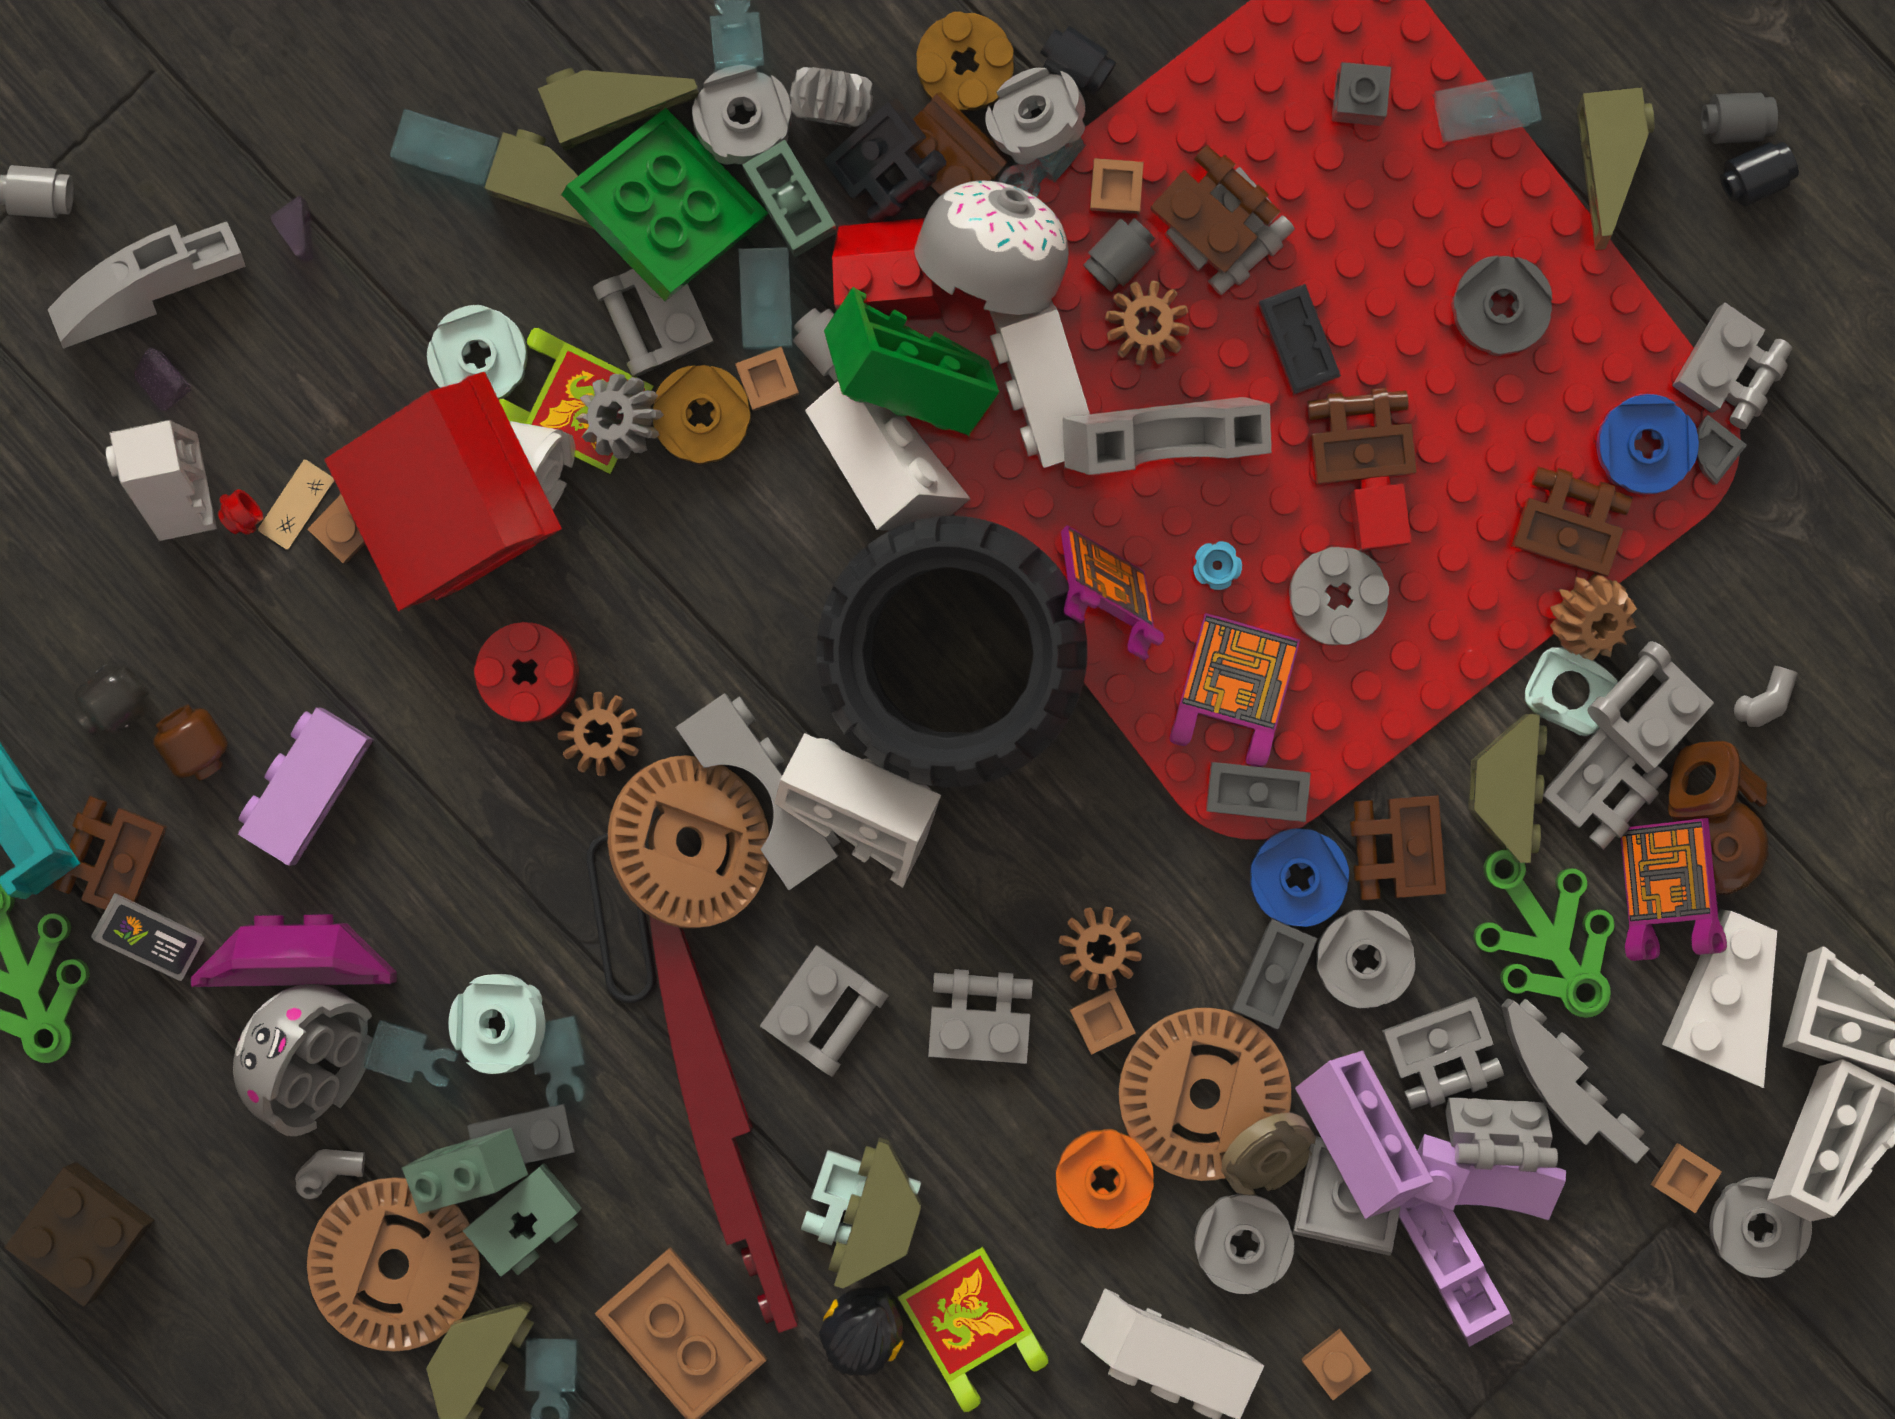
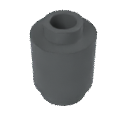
M1761 92L1713 94L1710 103L1702 107V131L1704 134H1710L1714 144L1762 142L1765 137H1773L1776 134L1778 126L1776 100L1774 97H1764Z
M1135 218L1129 224L1119 219L1088 252L1091 257L1083 266L1108 291L1112 292L1119 284L1124 287L1156 253L1149 246L1155 240V237Z

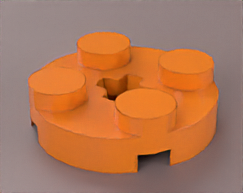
M1113 1129L1090 1131L1074 1139L1063 1151L1055 1170L1057 1194L1065 1210L1079 1223L1095 1228L1117 1229L1136 1220L1147 1208L1154 1187L1153 1166L1145 1150L1130 1136ZM1101 1166L1107 1171L1113 1167L1118 1172V1175L1113 1179L1116 1185L1113 1191L1108 1192L1104 1187L1096 1191L1091 1186V1183L1096 1179L1093 1172L1096 1168Z

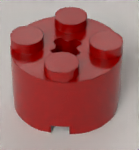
M520 622L499 629L486 640L478 654L474 675L481 697L494 712L514 721L539 722L558 715L570 704L577 690L579 666L574 649L562 635L539 624ZM521 662L529 665L534 662L537 663L538 666L535 668L534 674L538 679L534 684L528 681L518 682L517 679L520 677L521 672L517 667Z

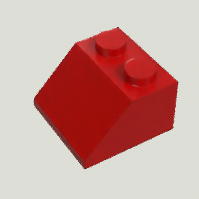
M925 218L838 227L832 256L834 306L837 310L852 287L866 294L865 304L890 316L894 309L908 317L942 314L940 286L925 274L919 266L914 252Z

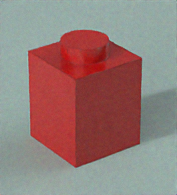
M1390 476L1360 480L1361 489H1356L1349 493L1357 550L1367 551L1405 546L1412 543L1404 483L1391 485Z

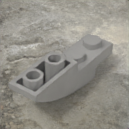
M227 221L182 238L175 224L121 249L100 262L64 291L49 307L48 312L63 348L156 315L153 300L243 268L245 263Z
M1507 999L1501 1007L1513 1049L1528 1080L1548 1109L1579 1142L1587 1145L1598 1132L1627 1159L1637 1163L1649 1150L1639 1140L1645 1132L1623 1113L1617 1119L1602 1107L1608 1099L1587 1080L1580 1086L1576 1083L1580 1076L1589 1068L1579 1059L1584 1051L1563 1032L1555 1038L1542 1026L1547 1020L1546 1016L1529 1001L1524 999L1518 1005L1515 1001Z

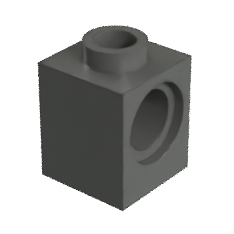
M1342 62L1336 72L1331 121L1381 126L1387 117L1391 67Z

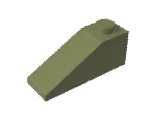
M572 68L550 75L546 78L547 85L538 88L559 143L564 151L656 115L664 108L671 109L693 100L699 94L694 79L589 70L574 73Z
M1642 88L1583 93L1576 109L1595 250L1606 248L1649 135L1648 133L1654 132L1653 107L1651 103L1644 104Z
M518 129L516 136L503 132L484 187L490 196L595 230L561 195L566 185L578 177V175L550 147L544 146L546 138L522 129Z

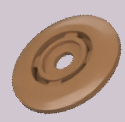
M674 756L659 760L643 768L622 788L610 814L608 849L614 873L621 887L642 911L658 921L675 927L704 928L725 922L747 907L756 896L768 870L769 861L762 853L761 848L769 836V830L764 812L756 796L738 775L723 765L703 768L696 756ZM657 806L660 811V814L655 818L650 828L648 839L649 849L645 848V840L651 822L653 810ZM682 828L694 829L701 838V849L694 857L683 855L677 847L676 837ZM725 834H728L729 857L724 871L721 875H718L716 870L724 860L727 846Z
M1210 1007L1192 1008L1173 1013L1154 1023L1132 1046L1121 1071L1119 1106L1128 1134L1142 1146L1150 1161L1170 1174L1185 1179L1198 1181L1219 1180L1225 1178L1221 1172L1222 1158L1229 1145L1244 1130L1257 1121L1274 1114L1290 1113L1291 1082L1288 1068L1278 1047L1266 1032L1255 1023L1239 1014L1223 1009ZM1196 1045L1217 1046L1230 1051L1239 1060L1231 1065L1228 1061L1216 1055H1193L1191 1048ZM1200 1079L1214 1081L1220 1090L1218 1102L1208 1109L1196 1107L1190 1099V1089ZM1179 1123L1184 1128L1196 1133L1208 1134L1216 1132L1220 1140L1213 1142L1191 1141L1172 1131V1127Z
M381 1178L365 1182L350 1189L325 1211L311 1237L307 1257V1273L311 1293L319 1310L339 1333L364 1347L382 1351H404L418 1348L437 1340L448 1332L455 1321L462 1318L477 1290L481 1266L480 1251L463 1232L471 1224L469 1219L457 1204L419 1214L406 1178ZM400 1215L420 1222L429 1229L430 1235L425 1237L421 1232L408 1225L388 1224L385 1216ZM390 1249L402 1251L409 1260L407 1273L398 1279L386 1277L379 1267L380 1257L385 1251ZM365 1290L370 1297L387 1304L401 1303L403 1311L389 1312L377 1309L366 1303L357 1293Z

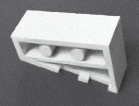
M1050 301L1046 309L1032 314L1015 315L990 311L997 334L990 336L999 364L1007 362L1012 380L1005 382L1014 411L1022 408L1028 425L1020 428L1028 456L1037 454L1044 468L1063 462L1062 417L1089 415L1090 413L1058 310L1053 302Z
M838 381L805 410L877 530L891 531L913 521L931 517L951 516L971 499L904 416L896 415L889 409L868 402L859 403L851 400L841 393Z
M169 420L110 433L113 446L106 447V457L110 472L113 477L119 476L120 483L159 541L217 529L196 432Z
M805 733L780 779L774 804L823 836L827 837L833 831L855 846L852 852L853 856L864 863L871 856L892 870L893 874L890 880L903 888L926 842L941 795L931 791L926 784L907 780L883 769L870 759H861L847 753L828 739H817Z
M1720 909L1718 919L1726 935L1727 948L1722 953L1700 955L1662 1045L1764 1088L1777 931L1733 911Z
M1824 946L1809 952L1782 1047L1830 1062L1843 1059L1877 1077L1895 1082V1000L1874 985L1875 982L1863 974L1859 975L1835 958L1836 955Z
M1843 1059L1819 1066L1767 1201L1810 1222L1834 1217L1872 1172L1871 1168L1886 1150L1895 1145V1085Z
M1104 1289L1081 1343L1110 1366L1108 1372L1110 1376L1132 1386L1136 1385L1138 1379L1152 1384L1150 1390L1152 1393L1173 1403H1178L1180 1396L1194 1401L1195 1403L1192 1408L1212 1419H1220L1222 1414L1235 1419L1241 1418L1264 1365L1244 1351L1191 1327L1187 1329L1161 1318L1162 1314L1147 1308L1144 1311L1122 1300L1118 1294Z

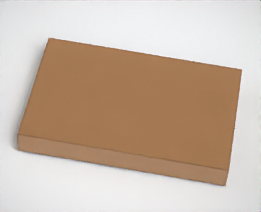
M671 1247L595 1312V1315L686 1419H700L767 1361V1357Z

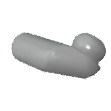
M1774 666L1766 692L1755 698L1744 695L1736 701L1734 707L1735 718L1740 722H1747L1749 727H1760L1782 716L1787 709L1798 673L1783 667Z
M331 1149L317 1151L296 1174L295 1180L298 1194L306 1199H314L321 1195L322 1190L337 1175L363 1177L365 1152Z

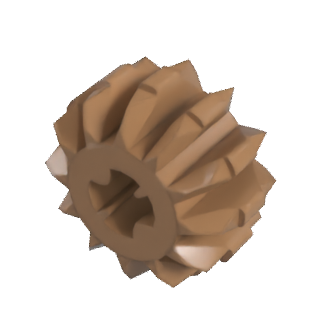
M1157 281L1151 282L1148 296H1143L1141 286L1137 282L1130 285V293L1133 302L1125 295L1117 293L1113 300L1125 313L1108 311L1105 317L1106 321L1122 325L1107 333L1108 341H1116L1124 337L1126 341L1119 348L1118 355L1123 358L1134 347L1138 349L1135 358L1136 365L1140 366L1144 365L1148 350L1152 351L1153 358L1157 364L1164 363L1165 354L1161 347L1162 344L1175 354L1181 349L1180 343L1170 334L1186 336L1189 333V326L1173 322V320L1182 318L1188 313L1187 306L1180 305L1170 309L1169 305L1176 298L1177 292L1171 289L1163 299L1156 297L1159 290V282ZM1143 312L1144 317H1147L1148 312L1155 314L1158 317L1155 326L1159 331L1153 335L1150 329L1146 335L1140 333L1137 330L1140 321L1136 315Z
M1595 573L1588 581L1584 578L1575 577L1574 589L1571 591L1560 589L1563 601L1550 607L1553 615L1556 617L1550 627L1559 638V641H1561V646L1570 653L1580 654L1583 658L1593 661L1598 653L1611 657L1612 647L1616 643L1627 645L1623 634L1627 630L1636 628L1634 620L1630 616L1637 608L1633 600L1625 592L1626 589L1617 581L1607 580L1604 576Z
M602 692L594 693L593 710L589 708L587 702L582 697L575 699V705L582 715L578 718L572 713L563 712L561 716L565 722L575 725L574 731L563 730L558 732L559 740L574 739L575 745L567 748L563 752V756L566 759H571L582 752L584 755L577 767L581 772H586L593 758H596V772L598 776H605L607 774V758H610L617 770L625 769V762L618 753L622 750L628 755L637 756L639 749L625 743L627 736L640 737L643 735L641 728L633 727L626 729L625 723L637 716L636 710L629 709L618 716L617 712L622 706L623 698L617 695L613 697L607 710H604L605 698ZM595 721L603 726L610 724L613 730V735H607L612 740L605 747L599 742L591 744L588 739V733H594L589 727Z
M1106 906L1104 908L1101 923H1096L1095 913L1091 907L1085 908L1084 916L1089 925L1083 928L1076 919L1070 918L1067 924L1078 933L1077 938L1075 939L1067 935L1059 937L1060 944L1075 947V952L1060 956V962L1062 965L1079 960L1080 964L1070 974V978L1073 981L1079 980L1088 970L1090 971L1087 981L1089 989H1096L1099 974H1104L1108 988L1114 989L1117 987L1112 971L1118 969L1124 977L1130 979L1133 976V972L1122 963L1124 958L1133 961H1140L1142 958L1140 952L1126 950L1127 944L1136 943L1141 940L1140 933L1131 932L1122 936L1120 933L1129 925L1131 919L1124 915L1112 927L1110 925L1113 916V909ZM1099 935L1109 936L1110 938L1106 942L1109 945L1114 944L1112 955L1104 954L1101 962L1091 960L1090 958L1094 954L1091 951L1086 952L1088 942H1097Z

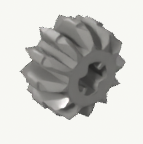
M815 67L801 68L797 70L795 80L791 86V112L797 118L858 128L867 121L868 114L871 112L873 101L872 82L867 77L844 71Z
M612 374L609 382L605 380L592 382L595 396L585 394L583 397H580L583 404L588 407V412L576 417L580 423L589 424L588 429L581 438L586 442H596L595 451L598 454L608 456L610 453H613L617 459H627L630 457L631 450L634 453L647 451L645 437L655 439L660 435L656 428L651 426L652 419L658 420L664 416L660 410H654L650 407L658 395L654 391H643V380L631 377L627 381L625 376L621 374ZM617 411L619 414H624L623 421L616 419Z

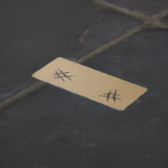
M303 460L259 526L258 531L283 548L289 549L333 483L334 478L308 460Z

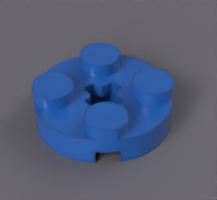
M1654 394L1634 396L1609 411L1599 428L1596 446L1600 465L1606 472L1609 481L1629 492L1649 495L1666 491L1684 479L1687 472L1691 470L1696 462L1699 449L1697 429L1689 415H1686L1672 400ZM1642 431H1650L1653 440H1660V449L1652 451L1651 459L1644 458L1642 451L1635 450L1634 441L1641 439Z
M1291 828L1272 835L1259 847L1250 864V887L1256 903L1269 917L1285 925L1308 927L1327 920L1340 908L1347 891L1349 867L1343 852L1332 839L1311 829ZM1293 864H1297L1300 869L1309 867L1312 870L1313 875L1307 879L1310 886L1307 890L1301 891L1298 886L1288 887L1286 879L1291 876L1289 867Z

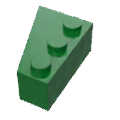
M852 287L824 329L841 393L859 403L868 402L889 409L899 416H911L929 422L942 430L951 429L970 435L999 394L989 360L937 332H934L930 338L904 325L908 316L895 309L890 316L864 303L866 299L864 292Z

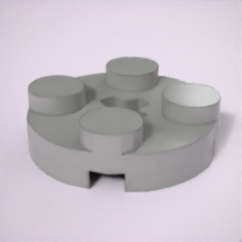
M735 65L713 73L703 83L704 88L698 94L697 100L695 98L692 107L693 123L700 143L713 154L715 160L725 165L733 163L744 164L781 141L786 140L787 142L792 122L791 103L785 87L774 76L771 75L770 78L764 73L757 72L756 67ZM743 105L746 111L754 110L756 115L752 116L747 124L733 122L730 120V117L735 115L736 106Z
M1033 68L1018 73L1002 84L996 92L999 100L995 103L993 111L988 106L986 112L987 129L998 148L1012 156L1016 163L1029 164L1037 158L1047 156L1059 150L1067 143L1075 142L1084 133L1085 125L1082 120L1085 114V101L1075 81L1067 73L1060 71L1062 76L1050 74L1047 68ZM1040 108L1042 113L1030 119L1032 116L1031 111Z
M1330 547L1312 554L1296 569L1289 585L1290 607L1295 623L1308 637L1325 645H1349L1368 637L1380 625L1388 607L1389 586L1380 567L1368 555L1353 548ZM1342 583L1349 587L1347 596L1352 600L1348 608L1339 605L1335 610L1331 609L1327 605L1331 598L1325 592L1327 587L1331 585L1338 588Z
M1352 910L1333 920L1322 933L1316 949V970L1327 991L1344 1004L1356 1008L1378 1007L1396 1000L1409 986L1415 972L1414 947L1404 926L1388 914L1375 910ZM1368 945H1372L1376 949L1373 957L1379 961L1378 966L1374 970L1366 967L1362 973L1358 972L1354 968L1357 964V960L1352 956L1357 948L1365 950Z
M1749 1177L1726 1186L1713 1206L1709 1223L1711 1240L1718 1256L1735 1270L1749 1276L1761 1278L1777 1276L1785 1272L1784 1269L1792 1266L1796 1260L1799 1261L1806 1253L1812 1235V1221L1810 1222L1767 1201L1775 1180L1767 1177ZM1765 1213V1221L1773 1223L1772 1233H1764L1762 1240L1756 1241L1754 1240V1232L1748 1230V1223L1755 1220L1757 1214Z
M1238 1193L1220 1197L1204 1212L1196 1227L1194 1247L1199 1265L1214 1284L1232 1293L1251 1294L1258 1292L1260 1289L1267 1288L1284 1276L1293 1258L1294 1238L1288 1220L1274 1203L1259 1195L1249 1196ZM1243 1230L1252 1231L1251 1239L1258 1243L1256 1251L1247 1250L1244 1257H1239L1235 1255L1236 1246L1230 1243L1233 1235L1240 1236Z

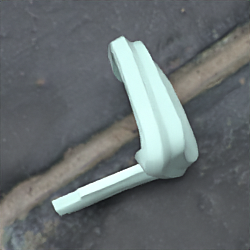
M1552 647L1541 655L1525 690V702L1540 717L1578 735L1590 736L1596 732L1599 726L1590 718L1587 710L1588 707L1598 697H1605L1618 681L1607 669L1594 660L1585 659L1580 654L1570 653L1564 647ZM1565 671L1580 673L1589 684L1590 692L1588 699L1577 709L1569 710L1567 707L1557 703L1552 695L1554 680Z

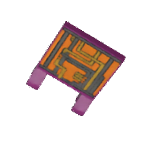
M1066 525L1061 531L1069 586L1064 606L1065 615L1082 624L1085 621L1084 613L1088 606L1094 609L1097 607L1102 608L1132 626L1128 641V651L1146 660L1149 657L1147 652L1150 644L1154 643L1159 646L1164 641V634L1154 628L1145 571Z
M1205 613L1169 737L1170 742L1180 746H1187L1193 735L1197 715H1204L1253 729L1254 732L1245 760L1250 766L1263 767L1268 762L1300 639Z
M1708 818L1630 827L1621 837L1629 930L1625 942L1626 957L1632 961L1658 958L1660 955V945L1651 924L1696 920L1691 940L1692 949L1695 954L1703 955L1724 952L1727 948V940L1718 919Z

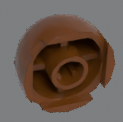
M1736 801L1734 809L1728 815L1708 818L1716 895H1729L1746 888L1762 872L1768 857V836L1761 819L1747 805Z

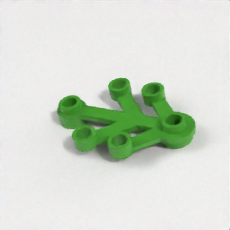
M1505 849L1494 851L1487 857L1484 863V875L1491 885L1506 890L1536 937L1505 931L1495 923L1485 922L1480 924L1474 931L1473 939L1476 946L1485 952H1495L1500 949L1552 960L1563 977L1534 974L1526 966L1512 963L1503 969L1500 978L1503 987L1509 992L1519 994L1531 991L1560 997L1565 1008L1570 1013L1579 1017L1588 1018L1600 1014L1607 1007L1611 995L1609 983L1600 973L1607 937L1612 934L1615 926L1612 915L1605 910L1594 909L1584 916L1582 925L1588 938L1581 965H1579L1569 948L1579 899L1587 888V878L1584 873L1578 869L1567 868L1557 875L1555 885L1559 892L1554 923L1552 924L1523 880L1526 872L1525 863L1516 862ZM1502 859L1509 861L1512 866L1511 874L1504 879L1499 878L1494 870L1496 863ZM1568 874H1575L1580 880L1579 888L1572 893L1567 892L1563 886V880ZM1596 915L1604 916L1607 921L1606 929L1599 934L1594 933L1590 927L1591 919ZM1487 928L1495 929L1498 934L1497 942L1490 947L1485 946L1481 941V934ZM1515 969L1522 970L1525 975L1523 985L1518 988H1513L1508 982L1509 973ZM1583 983L1590 984L1593 989L1591 999L1586 1002H1581L1576 996L1578 986Z
M0 884V952L8 969V972L0 969V992L19 999L27 1017L24 1018L0 1009V1030L21 1038L24 1051L33 1060L41 1063L54 1062L61 1059L71 1046L72 1033L65 1020L79 987L86 984L89 979V968L80 959H69L62 962L56 972L60 985L47 1010L40 990L60 943L71 932V923L65 915L60 913L45 915L38 924L40 939L28 964L9 917V913L14 907L15 897L8 896ZM51 919H57L62 924V933L56 938L50 936L47 932V924ZM71 964L76 965L81 971V977L76 983L69 982L65 977V970ZM42 1029H47L53 1034V1043L48 1048L41 1046L38 1042V1034Z

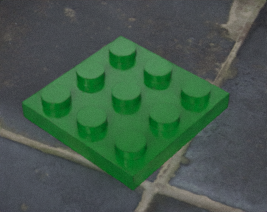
M667 108L660 111L567 184L561 194L664 301H667L762 223L768 214Z

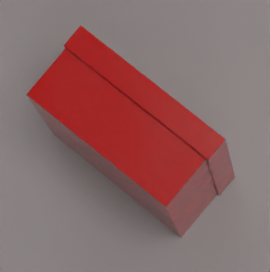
M485 371L468 376L458 383L429 391L324 459L398 611L433 598L438 600L452 595L562 530Z

